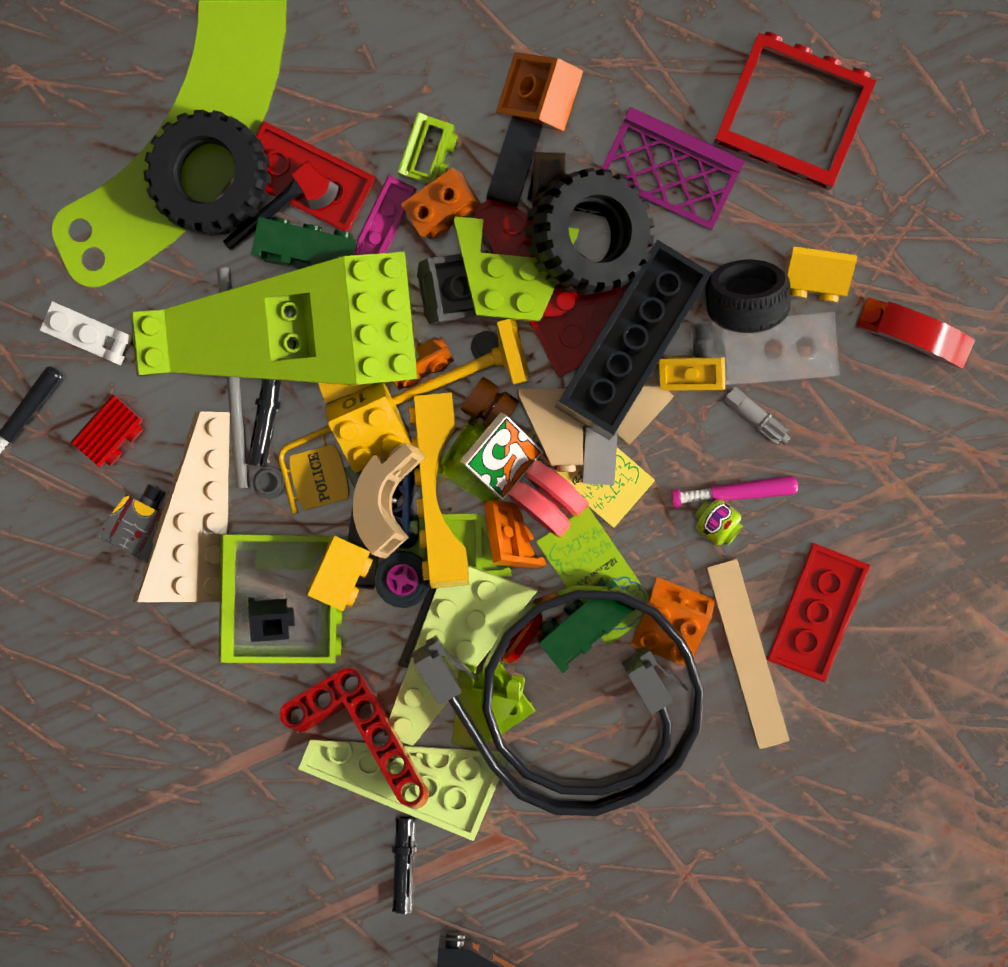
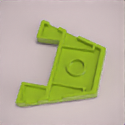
M455 216L454 226L475 315L540 322L556 285H552L546 280L548 275L546 271L539 272L534 265L538 262L537 258L481 253L483 219ZM569 227L570 239L574 245L579 228Z

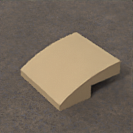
M651 375L618 428V437L628 446L674 397L669 391H660V383Z

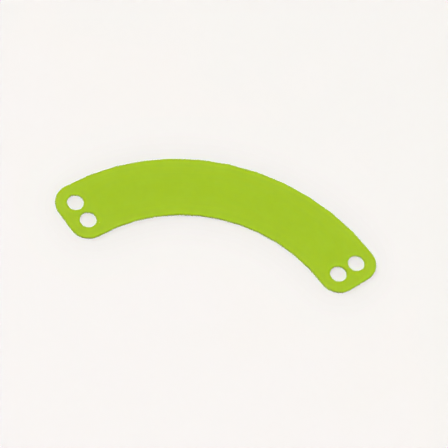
M199 0L198 26L188 71L175 103L156 132V136L160 137L164 133L161 127L168 121L172 124L177 122L178 115L183 113L192 115L194 110L202 109L207 112L215 110L223 112L227 116H232L246 125L256 135L268 111L280 70L286 33L287 0ZM153 137L142 151L117 175L93 192L62 208L54 218L52 236L70 276L83 286L101 287L143 265L176 241L186 231V229L170 222L165 215L160 214L155 208V201L150 199L146 189L149 187V182L144 180L143 171L148 170L149 163L144 160L146 152L152 153L154 145L150 143ZM209 143L194 149L187 156L182 166L181 183L183 190L195 201L204 203L215 201L235 174L234 159L227 149L217 144ZM77 219L88 221L92 227L91 236L84 242H76L69 235V226ZM93 247L100 249L105 256L104 265L96 271L86 269L82 263L83 253Z

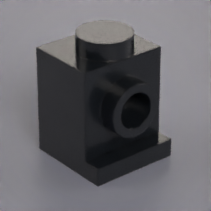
M254 597L248 598L251 642L289 639V626H295L294 607H287V598L255 601Z

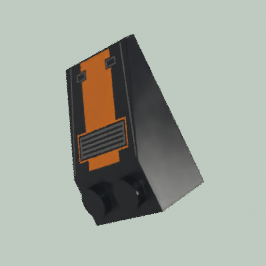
M448 932L446 937L439 938L437 967H521L472 938H465L464 933Z

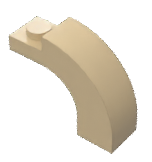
M407 443L394 448L387 460L374 455L361 472L354 490L353 518L357 532L372 555L385 559L409 538L394 518L392 512L393 493L399 482L426 458L419 448Z

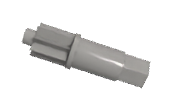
M734 387L723 400L756 427L758 432L763 433L776 445L779 442L785 445L790 440V437L786 434L789 430L777 421L771 413H767L737 387Z

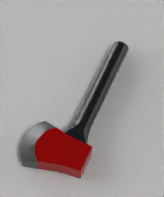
M307 160L291 174L294 178L283 192L264 206L254 218L251 217L246 221V225L235 230L223 240V243L229 250L234 249L256 230L258 217L270 219L301 194L305 195L310 209L324 208L335 199L339 185L321 174Z

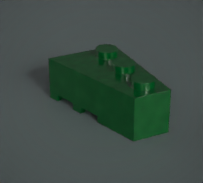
M258 217L251 255L259 261L302 269L339 257L356 255L359 242L352 239V233L334 230V234L321 232L322 227L303 223V227L291 225V221L287 219L273 217L270 220Z
M611 576L606 580L601 577L590 585L620 588ZM577 599L571 601L563 608L566 613L557 620L551 617L539 627L541 633L537 635L538 644L560 671L564 673L570 668L568 664L581 653L586 654L593 648L591 646L603 635L609 634L636 609L617 600Z

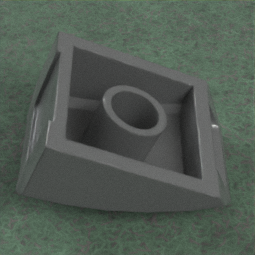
M488 250L481 251V253H489ZM461 254L427 258L418 264L417 278L423 302V314L429 324L478 317L475 315Z

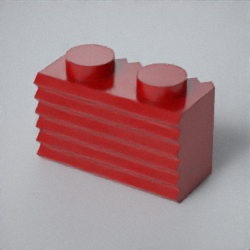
M113 394L72 439L71 443L98 467H104L106 464L112 466L122 455L123 452L119 449L127 440L132 443L142 433L144 429L140 425L145 420L117 395Z

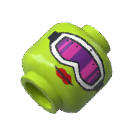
M717 499L711 504L705 501L695 514V517L699 519L696 524V531L716 546H721L724 543L729 545L743 528V525L740 524V513L721 499Z

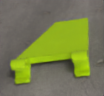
M465 663V665L473 673L476 674V666ZM460 670L458 682L462 693L458 694V697L486 743H488L492 736L481 708L482 689L473 688L474 678L466 671ZM512 676V680H509L507 683V695L493 692L492 710L498 727L501 726L521 699L525 683L523 676ZM455 713L452 744L478 750Z

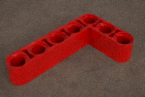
M353 668L342 669L289 700L281 707L279 717L283 725L295 732L301 733L342 709L347 708L397 800L410 809L422 808L429 799L427 786L368 681L357 670ZM350 677H357V687L353 691L346 692L344 688L346 680ZM323 693H329L331 697L329 704L324 708H319L317 704L319 696ZM365 704H372V715L369 718L361 719L359 715L361 707ZM302 709V720L297 724H292L290 721L292 712ZM380 731H387L389 735L387 743L383 746H376V734ZM396 758H402L404 761L402 771L392 774L390 771L391 762ZM417 785L420 790L418 798L415 801L408 802L405 798L406 790L410 786Z

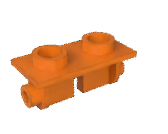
M433 337L415 347L420 356L416 359L418 379L394 381L398 390L416 385L421 378L431 373L443 371L448 364L454 361L442 337L438 339Z

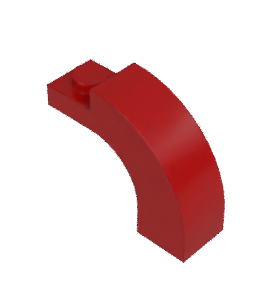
M868 297L857 327L862 330L898 341L927 354L936 361L960 369L964 368L975 342L970 336L937 319L896 303H886Z

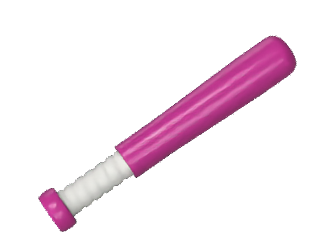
M784 476L711 486L705 490L680 492L679 489L671 490L672 504L674 508H679L681 504L708 500L713 502L717 499L730 501L793 495L798 491V483L794 476Z

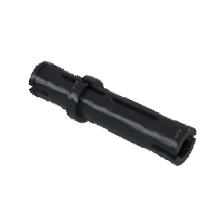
M262 379L259 398L255 400L257 411L246 464L267 467L276 409H280L281 403L278 402L281 380Z
M412 816L395 817V844L392 845V853H395L392 912L408 914L412 913L414 854L417 853V846L414 845L416 818Z

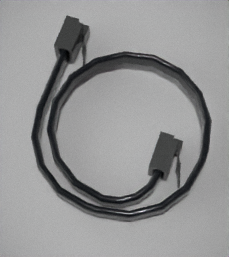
M574 585L534 599L502 627L483 666L481 708L496 749L523 778L559 794L603 796L634 785L629 789L595 801L553 800L520 785L496 759L458 697V694L462 693L460 685L444 655L447 656L456 668L466 671L476 681L479 680L478 676L456 656L450 654L437 635L426 640V645L411 653L415 667L437 703L441 705L449 701L489 769L518 799L554 815L599 816L643 799L682 767L701 731L704 688L693 654L685 639L655 604L618 587ZM577 599L617 600L650 615L676 643L692 685L689 723L672 756L662 763L671 745L672 720L667 706L673 703V700L655 671L654 666L657 665L670 680H675L686 691L689 689L666 666L660 664L654 658L648 646L645 645L636 651V655L622 662V665L651 715L658 711L660 717L659 739L651 754L634 769L600 781L561 780L527 765L502 738L492 710L494 671L511 638L541 612Z

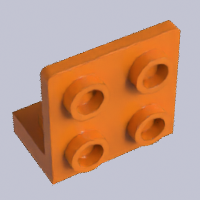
M656 577L649 602L655 604L681 633L694 657L711 621L716 599ZM644 613L631 645L639 649L647 645L652 654L685 666L676 643L650 615Z

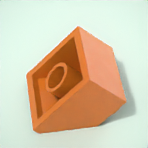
M515 52L496 113L543 126L542 128L564 131L583 71L559 58Z

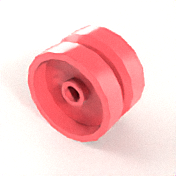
M535 460L525 473L527 479L537 489H533L524 482H517L507 495L541 526L556 537L561 538L571 525L568 518L559 508L572 516H579L589 503L563 476L551 470L542 462Z

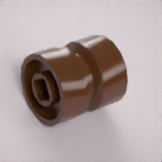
M482 377L465 401L461 411L475 420L481 417L483 425L488 428L501 412L510 417L520 401L506 391L499 394L498 386Z

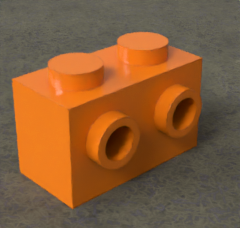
M454 168L449 169L401 203L418 233L429 239H437L445 235L449 231V226L454 223L455 216L469 218L474 214V208L481 204L463 173Z

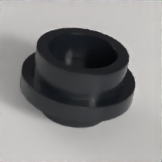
M491 331L478 333L471 342V352L476 359L492 352V348L499 347L498 335Z

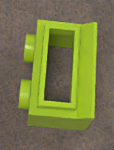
M418 112L398 170V175L427 186L447 172L448 164L443 162L447 151L452 153L458 139V134L454 133L455 126ZM430 125L444 131L430 172L426 174L414 169Z

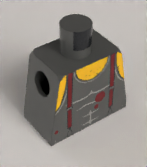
M148 484L140 499L131 494H126L95 536L148 563L154 545L152 541L162 511L157 507L165 492Z

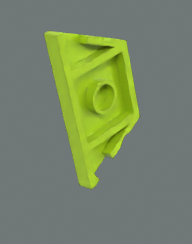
M482 513L442 514L445 523L453 535L466 548L468 565L501 577L512 576L509 566L493 564L488 527ZM424 517L419 518V530L425 529ZM420 533L414 546L408 549H401V551L413 552L422 557L424 561H428L427 549H421Z

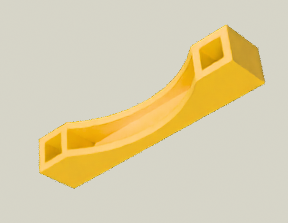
M452 392L414 396L415 406H409L410 425L417 426V437H411L412 446L419 448L426 457L420 462V467L414 468L416 487L422 486L423 498L417 499L418 518L424 517L425 529L419 530L421 549H427L428 561H422L424 580H430L431 589L467 586L470 583L466 548L453 535L445 523L436 496V476L440 459L447 443L456 431Z

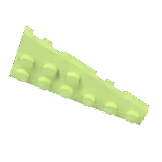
M468 565L470 585L436 588L414 651L426 645V640L437 635L450 654L456 656L464 664L468 663L477 667L493 647L502 627L524 609L537 593V589ZM444 655L445 660L458 679L460 670ZM412 657L389 717V721L401 742L411 746L417 742L449 702L446 701L441 705L437 703L415 667ZM384 731L383 736L388 737V732Z
M310 739L298 768L299 770L472 841L475 840L499 781V778L489 769L478 750L404 745L429 791V799L422 808L410 809L397 800L365 742ZM375 743L376 746L384 745L383 743ZM492 751L496 759L505 767L506 758L499 751ZM396 758L391 762L390 771L392 774L402 771L404 767L403 759ZM417 785L410 786L406 790L405 798L408 802L415 801L418 798L420 790Z

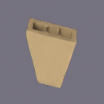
M566 388L518 389L517 398L549 466H557V472H576V466L583 465V424L555 408Z

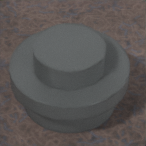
M274 467L261 468L254 475L253 487L261 497L274 498L284 489V476Z

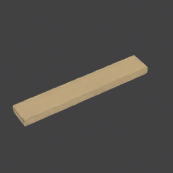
M733 559L706 567L758 749L788 742L790 740L738 560Z

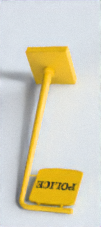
M506 319L497 322L499 347L492 348V352L392 396L395 405L494 364L497 367L504 365L512 383L515 385L532 382L516 321ZM329 425L284 445L279 451L278 463L280 471L284 476V486L292 514L298 512L295 503L297 499L302 508L308 510L346 500L349 497L347 477L339 451L334 444L326 446L323 436L332 432ZM322 436L324 447L291 455L289 458L290 469H286L284 455L288 450ZM288 472H291L294 488L297 494L296 497H294L292 492Z

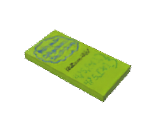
M588 506L579 516H572L568 519L571 526L561 538L549 532L536 541L567 588L574 585L590 586L601 577L606 580L611 576L622 590L649 602L650 596ZM636 609L609 634L603 635L601 638L608 646L639 625L644 613Z

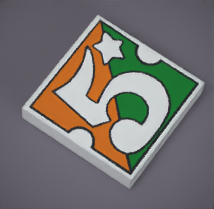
M501 412L460 462L496 496L504 500L508 492L526 474L525 472L541 456L543 451L507 415Z

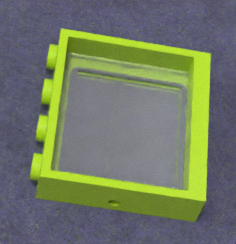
M221 534L218 661L220 663L336 664V656H341V637H336V624L342 623V611L314 599L306 593L331 535ZM254 597L255 601L287 598V607H294L295 626H289V639L251 642L248 598Z

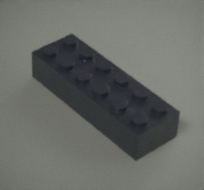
M658 239L649 251L651 255L648 262L640 266L642 271L630 282L555 408L608 440L615 435L712 274Z

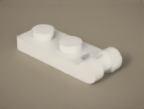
M53 301L40 328L42 332L118 365H122L125 358L122 356L126 345H130L133 336ZM108 336L115 339L111 351L103 348Z

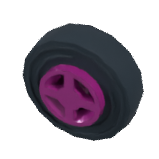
M398 551L381 560L375 571L374 583L377 593L384 602L393 607L407 608L417 605L426 597L431 585L430 580H424L422 561L424 560L422 557L413 552Z

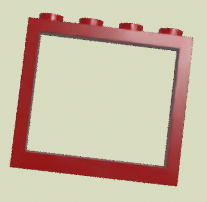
M772 32L758 33L713 143L830 190L835 184L876 80L871 79V74L863 69L854 67L853 70L842 67V62L836 58L826 55L823 59L811 54L812 50L804 45L794 44L793 47L783 43V38ZM763 48L862 88L828 171L729 131Z

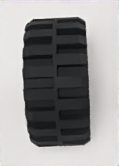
M204 109L194 110L192 115L187 113L178 115V121L173 124L168 121L161 127L164 133L160 137L156 135L153 137L150 143L154 145L152 153L146 152L144 160L149 163L148 170L143 171L144 180L149 182V187L146 190L149 198L155 201V208L175 225L202 235L212 236V233L222 235L230 233L231 228L236 227L239 229L246 225L245 220L249 216L254 218L260 211L257 209L260 201H266L268 193L265 192L266 185H271V175L267 169L271 165L269 157L264 153L265 147L261 140L239 120L215 110L212 112H207ZM212 143L220 145L230 152L235 162V177L231 187L221 198L209 203L198 202L190 198L183 190L181 170L185 159L194 149Z
M587 168L552 181L545 186V191L536 196L534 204L537 206L529 209L527 219L532 221L531 226L525 227V237L531 238L532 245L527 246L529 255L535 254L538 260L534 264L539 272L546 271L548 273L546 280L552 285L561 284V290L568 293L577 292L578 295L598 294L622 287L628 283L629 279L635 278L642 271L639 265L646 264L651 254L646 250L654 245L655 236L650 235V228L655 226L653 217L648 218L646 210L650 209L647 200H640L638 195L641 191L635 184L632 186L626 185L628 179L621 174L612 176L611 170L601 168L595 171L594 168ZM584 202L596 207L605 216L611 232L610 247L605 257L599 262H593L583 257L575 249L570 239L569 219L573 209L579 203Z

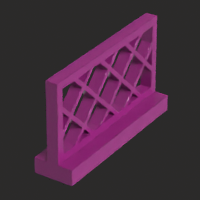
M630 107L602 168L609 169L613 160L625 156L631 174L624 177L627 179L633 178L634 184L641 191L639 196L712 230L745 160ZM628 127L640 132L644 146L630 151L626 150L623 137ZM645 135L657 141L648 144ZM659 143L669 146L673 159L655 165L649 147ZM619 145H621L623 153L615 156ZM646 149L652 166L634 173L628 155ZM674 149L684 153V155L676 157ZM691 156L698 160L702 172L684 178L678 161ZM675 162L681 180L663 186L657 168ZM702 162L714 168L705 171ZM654 170L659 188L648 192L640 189L636 176ZM721 170L731 175L725 188L712 192L706 174ZM703 176L709 193L691 199L685 182ZM682 183L688 201L678 205L668 202L664 189ZM661 191L663 199L653 195V193ZM722 193L718 203H716L714 195ZM711 197L715 209L709 221L697 216L693 206L694 202ZM690 205L692 213L680 207Z

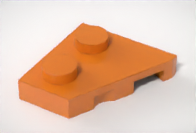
M497 500L485 503L484 507L493 564L530 569H541L547 566L545 558L543 556L537 558L529 542L534 537L525 525L523 516L516 503Z

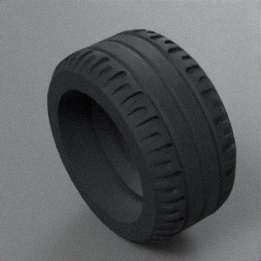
M746 259L726 263L713 271L706 283V308L708 315L714 323L733 332L756 333L769 330L784 321L790 311L789 277L778 266L762 260Z

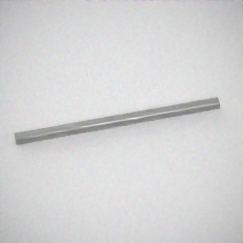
M218 268L219 293L231 290L230 268ZM227 377L236 488H248L249 481L240 379Z

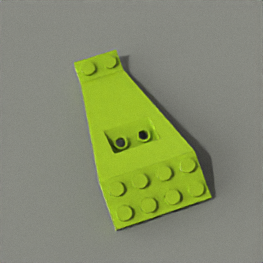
M405 252L343 256L167 309L130 313L136 376L176 373L341 385H361L418 379ZM286 306L291 307L293 315L290 318L284 314ZM289 338H293L296 342V347L293 350L287 345Z

